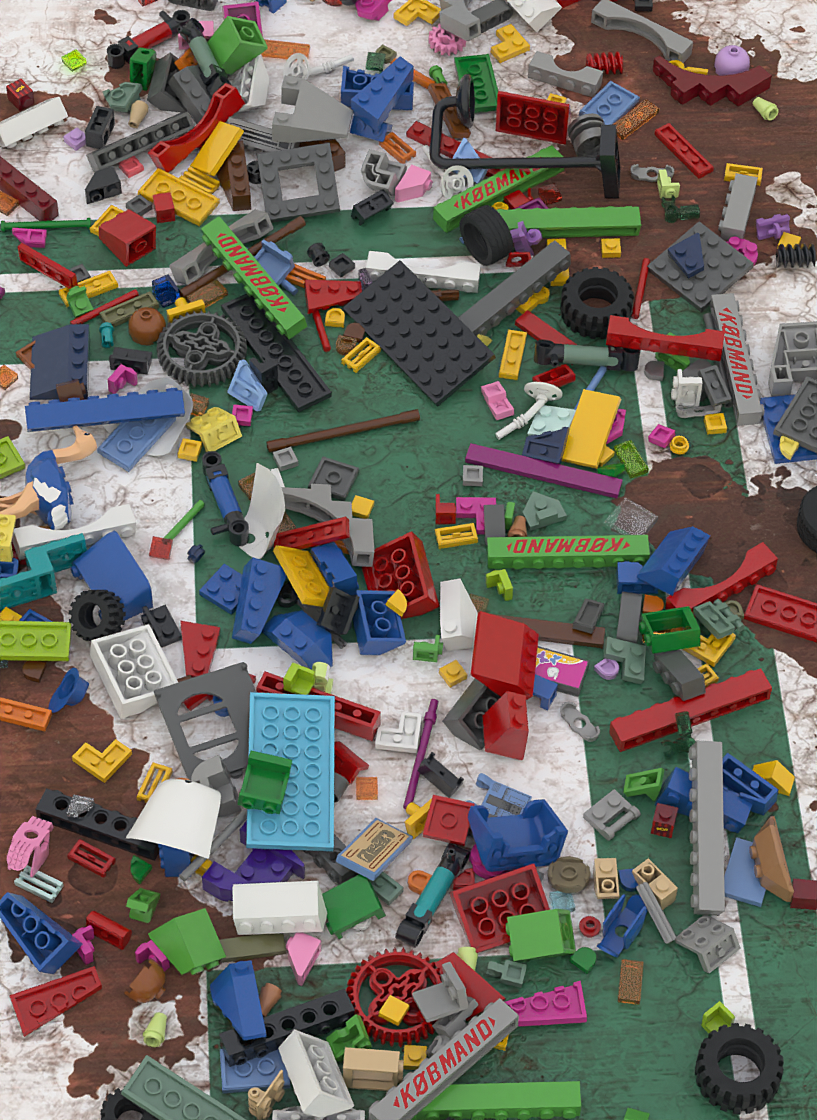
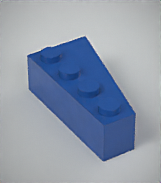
M254 557L244 566L232 634L233 639L251 644L261 634L287 577L281 566Z
M7 892L0 899L1 920L39 972L55 974L82 946L83 943L22 895Z

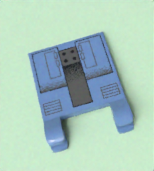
M480 773L477 777L476 785L480 788L489 789L482 802V805L488 809L489 814L498 817L520 815L523 813L526 804L532 799V796L498 783L483 773Z

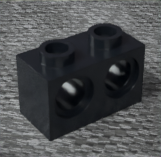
M96 106L85 129L87 147L100 149L106 146L115 126L114 109Z

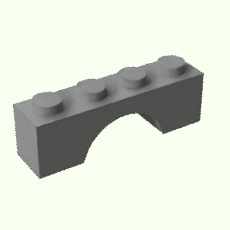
M536 51L529 64L528 78L594 97L602 85L603 71L588 66L579 71H565L554 63L552 55Z

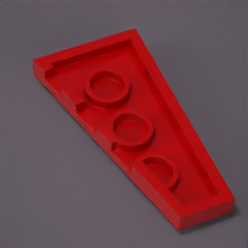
M95 966L9 995L23 1036H27L102 989V984Z

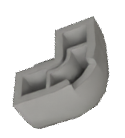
M369 149L362 164L361 173L364 182L369 188L376 192L383 189L387 195L395 196V188L405 175L407 166L406 164L390 161L386 153Z
M220 755L200 763L195 768L191 781L203 784L221 793L218 817H224L242 810L241 806L238 805L236 787H233L229 777L230 772Z

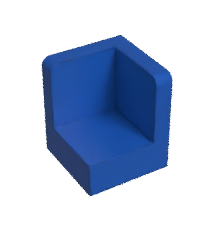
M535 674L533 695L541 698L540 708L548 711L557 696L558 684Z

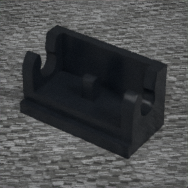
M382 189L353 205L351 217L353 220L358 217L359 226H361L366 219L384 209L386 211L390 210L394 202Z
M262 354V358L265 360L264 363H259L254 357L249 359L252 371L268 395L278 389V364L273 362L267 355Z
M431 752L429 757L421 762L417 771L450 798L463 784L464 778H457L434 758L436 754Z

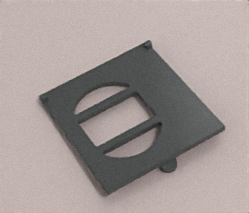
M244 662L154 690L155 698L187 779L190 781L195 768L205 761L193 754L234 740L239 741L235 751L223 759L230 772V776L234 779L240 778L243 773L242 769L247 768L250 692H257L248 673V666ZM209 694L222 700V702L182 715L177 714L182 703L194 695ZM226 708L236 732L190 747L180 723Z

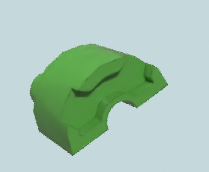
M354 1015L345 1022L347 1025L345 1028L335 1030L326 1037V1041L329 1043L336 1061H344L345 1047L372 1048L361 1016Z

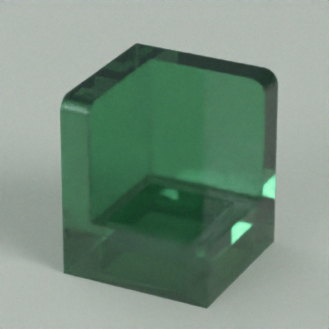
M368 52L366 70L379 71L380 74L385 70L386 54Z

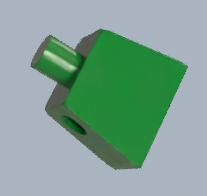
M138 48L130 58V83L141 84L144 91L148 90L152 81L157 55L155 50Z

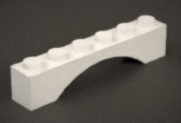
M369 251L366 265V280H377L395 265L398 260L389 253ZM460 262L456 265L439 269H423L405 264L428 288L478 293L481 264Z
M126 504L112 507L98 520L76 529L51 530L35 525L15 528L12 542L18 558L21 560L25 559L24 551L32 547L49 544L52 541L68 538L71 535L83 533L86 546L96 543L114 530L119 534L120 538L135 535L136 520L130 505Z

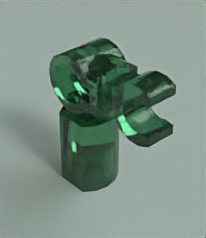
M671 196V201H666L665 197H662L661 205L664 208L665 221L674 223L678 218H681V220L700 218L699 205H687L678 208L675 205L676 199L674 196Z
M683 711L675 714L678 734L681 737L673 742L670 740H663L661 742L663 746L670 745V750L663 752L665 757H671L675 752L689 753L690 747L696 742L691 737L693 732L689 712Z

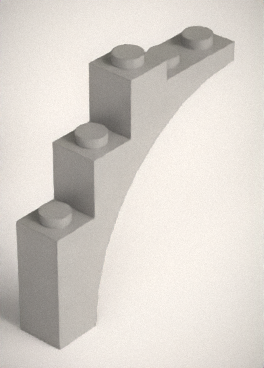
M440 0L441 11L439 15L441 28L466 41L480 36V19L467 9L468 4L472 0Z
M311 484L310 489L281 487L284 495L285 509L303 513L320 522L346 516L349 519L350 538L342 539V542L350 554L352 566L372 567L374 558L372 519L352 518V503L332 501L331 485Z

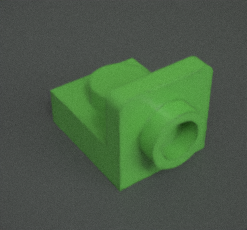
M75 286L67 293L66 299L75 319L94 310L86 294L87 289L85 286Z
M436 635L435 644L414 642L413 660L437 662L438 655L443 653V643L440 642V635Z

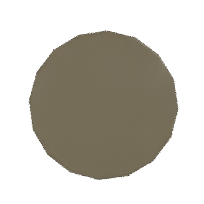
M566 856L558 858L556 862H552L549 865L547 877L549 884L557 891L577 893L589 885L591 872L590 867L586 866L583 860Z

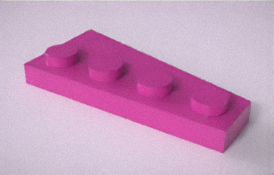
M581 981L574 982L572 986L565 988L564 986L556 987L554 991L547 993L542 991L534 993V996L524 999L520 997L505 1001L519 1015L518 1027L585 1023L587 1021Z

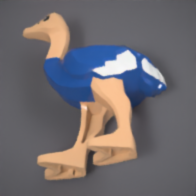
M75 425L73 426L76 437L74 444L67 448L43 451L36 456L28 465L24 490L9 497L0 498V514L15 515L16 519L33 513L38 515L51 530H61L66 524L70 523L72 515L71 505L74 504L70 494L72 491L69 482L64 479L66 476L63 467H59L58 464L81 460L90 456L97 449L96 440L92 434L81 430Z

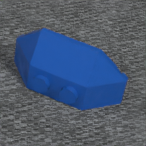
M303 610L275 615L264 625L262 633L301 666L311 670L315 662L326 663L330 668L333 666L332 635L327 630L317 626V622Z

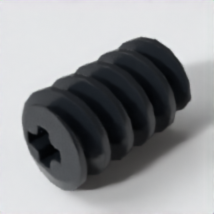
M780 244L776 250V267L779 268L781 262L784 268L787 267L788 262H790L792 268H794L795 262L798 263L799 268H801L803 262H805L806 267H809L810 262L815 267L816 250L814 245L809 244L807 248L806 244H802L800 248L799 244H795L792 248L791 244H787L785 248L783 244Z

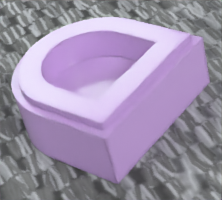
M605 658L594 666V670L603 679L611 680L617 677L619 665L615 660Z

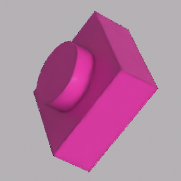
M233 405L232 415L236 417L238 425L251 426L253 406Z
M658 424L648 436V441L666 448L675 437V430Z

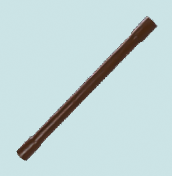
M299 216L264 240L276 243L306 226V222ZM262 241L248 249L253 256L262 249ZM222 264L198 280L178 290L180 297L187 299L229 271Z
M418 409L396 415L289 438L266 441L267 450L270 453L288 447L396 424L415 422L420 420V414Z

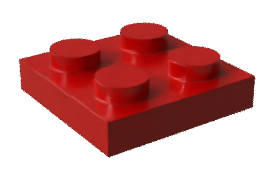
M433 795L423 837L465 846L470 828L468 813L470 807L475 806V804Z

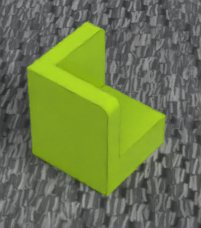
M292 662L283 678L284 690L294 694L309 695L315 684V671Z
M719 1001L704 1013L701 1026L708 1033L713 1030L718 1032L719 1027L722 1025L731 1027L735 1016Z

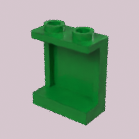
M250 750L247 769L241 791L239 792L238 805L246 809L262 810L267 814H280L291 772L292 759Z
M360 874L322 894L329 921L326 923L330 934H335L338 939L343 938L342 932L373 916H376L378 920L386 916L370 880Z

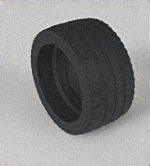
M489 205L481 206L466 214L460 220V232L464 244L477 262L488 266L505 258L512 252L513 240L509 227L500 213Z

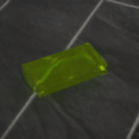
M632 440L614 446L613 450L621 464H624L630 479L648 473L649 468Z

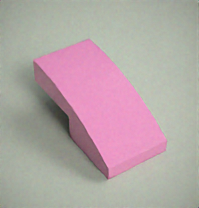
M499 381L481 386L486 403L496 420L514 415V408L506 398V391Z

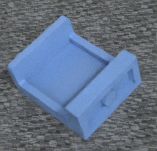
M263 239L261 242L262 249L254 258L279 286L295 267L292 259L293 256L288 251H281L275 243L267 242Z

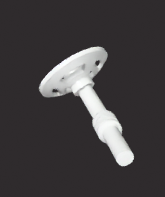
M295 53L287 59L284 65L283 78L285 75L289 76L292 74L294 77H301L307 80L310 75L334 71L335 68L354 61V58L351 54L335 61L330 60V63L328 61L326 64L322 63V66L310 68L307 57L304 54Z
M425 145L422 148L431 162L432 169L441 177V192L447 200L453 196V193L463 192L467 188L473 187V177L467 168L456 165L448 168L446 171L445 169H440L430 160V147ZM459 170L457 175H448L451 171ZM464 175L467 178V187H465Z
M527 383L524 386L525 393L535 398L537 402L524 415L521 414L520 417L514 418L512 423L496 432L497 439L500 440L515 429H521V426L527 425L528 421L547 401L560 399L563 394L562 391L548 383Z

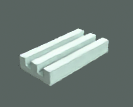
M27 865L24 871L20 872L19 878H16L14 881L15 885L53 903L63 888V882L40 871L32 878L30 877L31 867ZM25 879L40 888L52 892V895L24 882L23 880Z

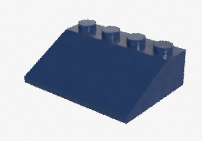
M69 324L33 336L32 342L35 341V344L32 346L31 362L35 366L33 369L31 368L30 400H59L56 384L74 379H79V383H84L86 394L83 397L88 399L89 324Z

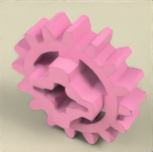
M438 24V28L432 27V31H429L428 44H430L431 49L435 48V53L440 51L441 55L447 53L450 56L453 52L456 55L457 50L462 52L463 47H466V40L442 29L440 24Z

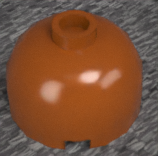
M152 307L139 308L129 318L128 332L135 343L148 346L153 345V342L159 339L163 328L166 327V322L163 315L157 309Z
M152 958L148 960L151 965L149 967L144 965L131 982L129 987L132 990L129 992L126 989L124 992L128 998L137 1003H148L154 997L158 1000L166 990L163 987L166 981V974L163 968Z

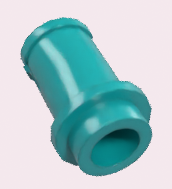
M109 322L102 323L99 327L102 339L101 345L104 348H110V345H114V327Z

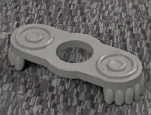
M634 164L631 166L630 173L631 177L635 180L656 182L659 170L666 169L667 176L672 179L674 169L670 165H666L665 168H639L638 164ZM649 171L656 172L657 176L649 177L647 173Z
M722 404L714 407L708 405L684 409L683 405L676 406V412L680 418L704 416L720 412Z
M568 701L562 704L560 708L561 716L570 725L571 730L578 733L588 742L595 741L600 735L599 726L595 728L590 723L589 718L576 709L575 703L573 704V702ZM581 719L585 721L586 725L583 728H577L574 725V721Z

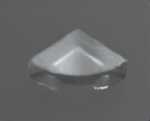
M73 794L67 815L76 817L87 810L89 811L94 805V798Z

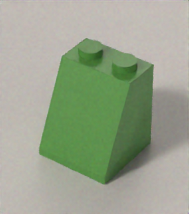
M231 16L226 17L207 42L219 67L223 68L226 74H233L268 48L255 21Z
M206 908L173 918L148 933L150 939L181 975L189 972L192 975L204 971V967L210 970L219 966L218 961L226 957Z
M552 909L507 917L506 932L510 936L511 945H509V953L513 961L522 962L573 955L576 952L570 910Z

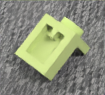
M666 169L659 170L657 185L660 199L677 198L679 196L680 183H671V178L667 176Z

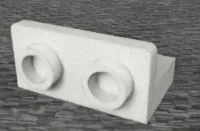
M678 369L677 376H673V388L675 389L671 390V399L675 400V407L678 405H683L684 408L699 406L702 377H682V369Z

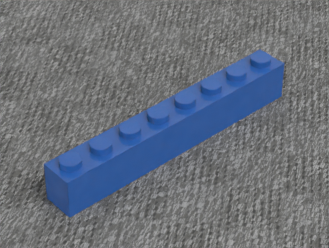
M168 388L166 392L148 390L146 391L147 394L129 392L127 396H119V394H109L107 398L89 396L87 397L88 400L69 398L68 402H60V400H49L48 404L30 402L28 406H25L27 432L73 428L75 425L86 427L184 417L183 392L178 390V388Z

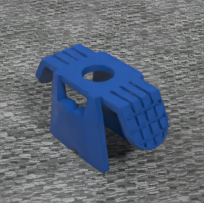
M623 894L603 922L602 932L604 938L601 943L597 944L599 949L614 957H618L623 949L627 950L640 933L648 912L640 895H633L628 900L622 913L621 910L626 895ZM619 926L627 928L623 937H619L615 933V929Z

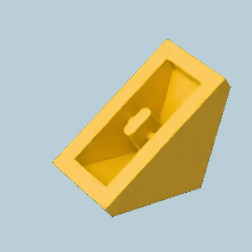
M778 760L754 765L752 771L776 787L778 793L790 796L795 776Z

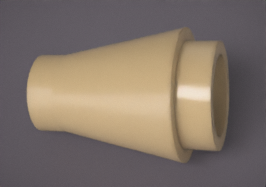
M137 100L132 104L128 122L130 127H139V124L149 112L147 103Z

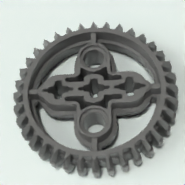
M201 310L200 313L194 311L191 315L186 312L185 317L179 315L178 320L173 318L172 323H168L167 327L163 328L157 341V358L164 372L168 376H172L173 380L178 379L180 384L185 382L186 386L193 384L194 388L196 385L201 387L206 384L210 387L212 383L218 385L219 381L225 383L226 378L231 379L232 375H234L239 361L245 360L247 356L246 339L240 326H237L235 321L232 322L230 317L225 319L224 314L218 316L217 312L211 314L210 311L203 313ZM198 328L197 333L187 331L190 329ZM219 331L227 334L234 341L235 351L231 350L225 341L219 340ZM169 347H172L178 356L185 358L184 367L177 364L169 356ZM207 364L219 366L214 369L205 370Z

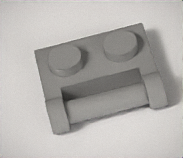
M614 789L583 814V818L606 840L610 841L617 831L632 819L636 820L640 817L641 813L637 807L632 806ZM623 811L626 812L624 816H622L610 827L605 826L615 817H617L620 813H622Z

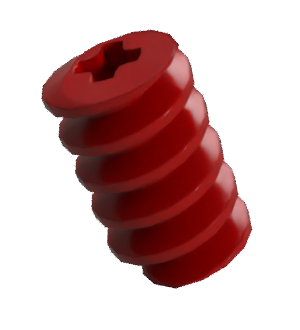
M602 52L600 57L598 53H594L592 58V55L588 53L586 56V66L601 71L605 70L606 75L609 74L610 70L615 75L617 69H619L620 74H623V56H620L619 52H615L614 56L612 52H609L606 57V54Z

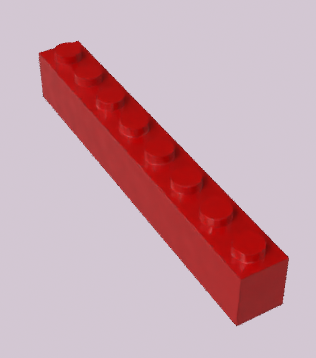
M761 668L755 671L749 670L738 677H730L724 682L710 684L705 688L706 693L683 701L677 696L662 704H654L648 709L637 710L631 715L617 717L611 721L609 733L619 752H623L770 699L772 686Z

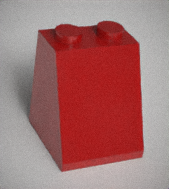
M128 209L99 226V239L127 267L156 249V225Z
M507 691L483 715L485 752L518 760L524 759L529 733L526 695Z

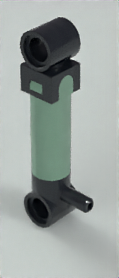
M191 18L183 27L179 26L177 32L188 42L202 71L200 74L201 79L207 85L209 94L213 96L225 83L230 85L231 83L225 70L219 67L202 33L204 31L203 26L198 20Z
M545 339L536 341L534 362L540 365L551 364L553 367H557L559 363L606 366V370L620 371V368L625 371L638 370L640 350L623 347L621 349V347L609 345L607 347L556 344Z

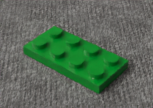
M489 54L454 57L458 82H460L465 74H470L473 78L475 113L497 111L498 87Z

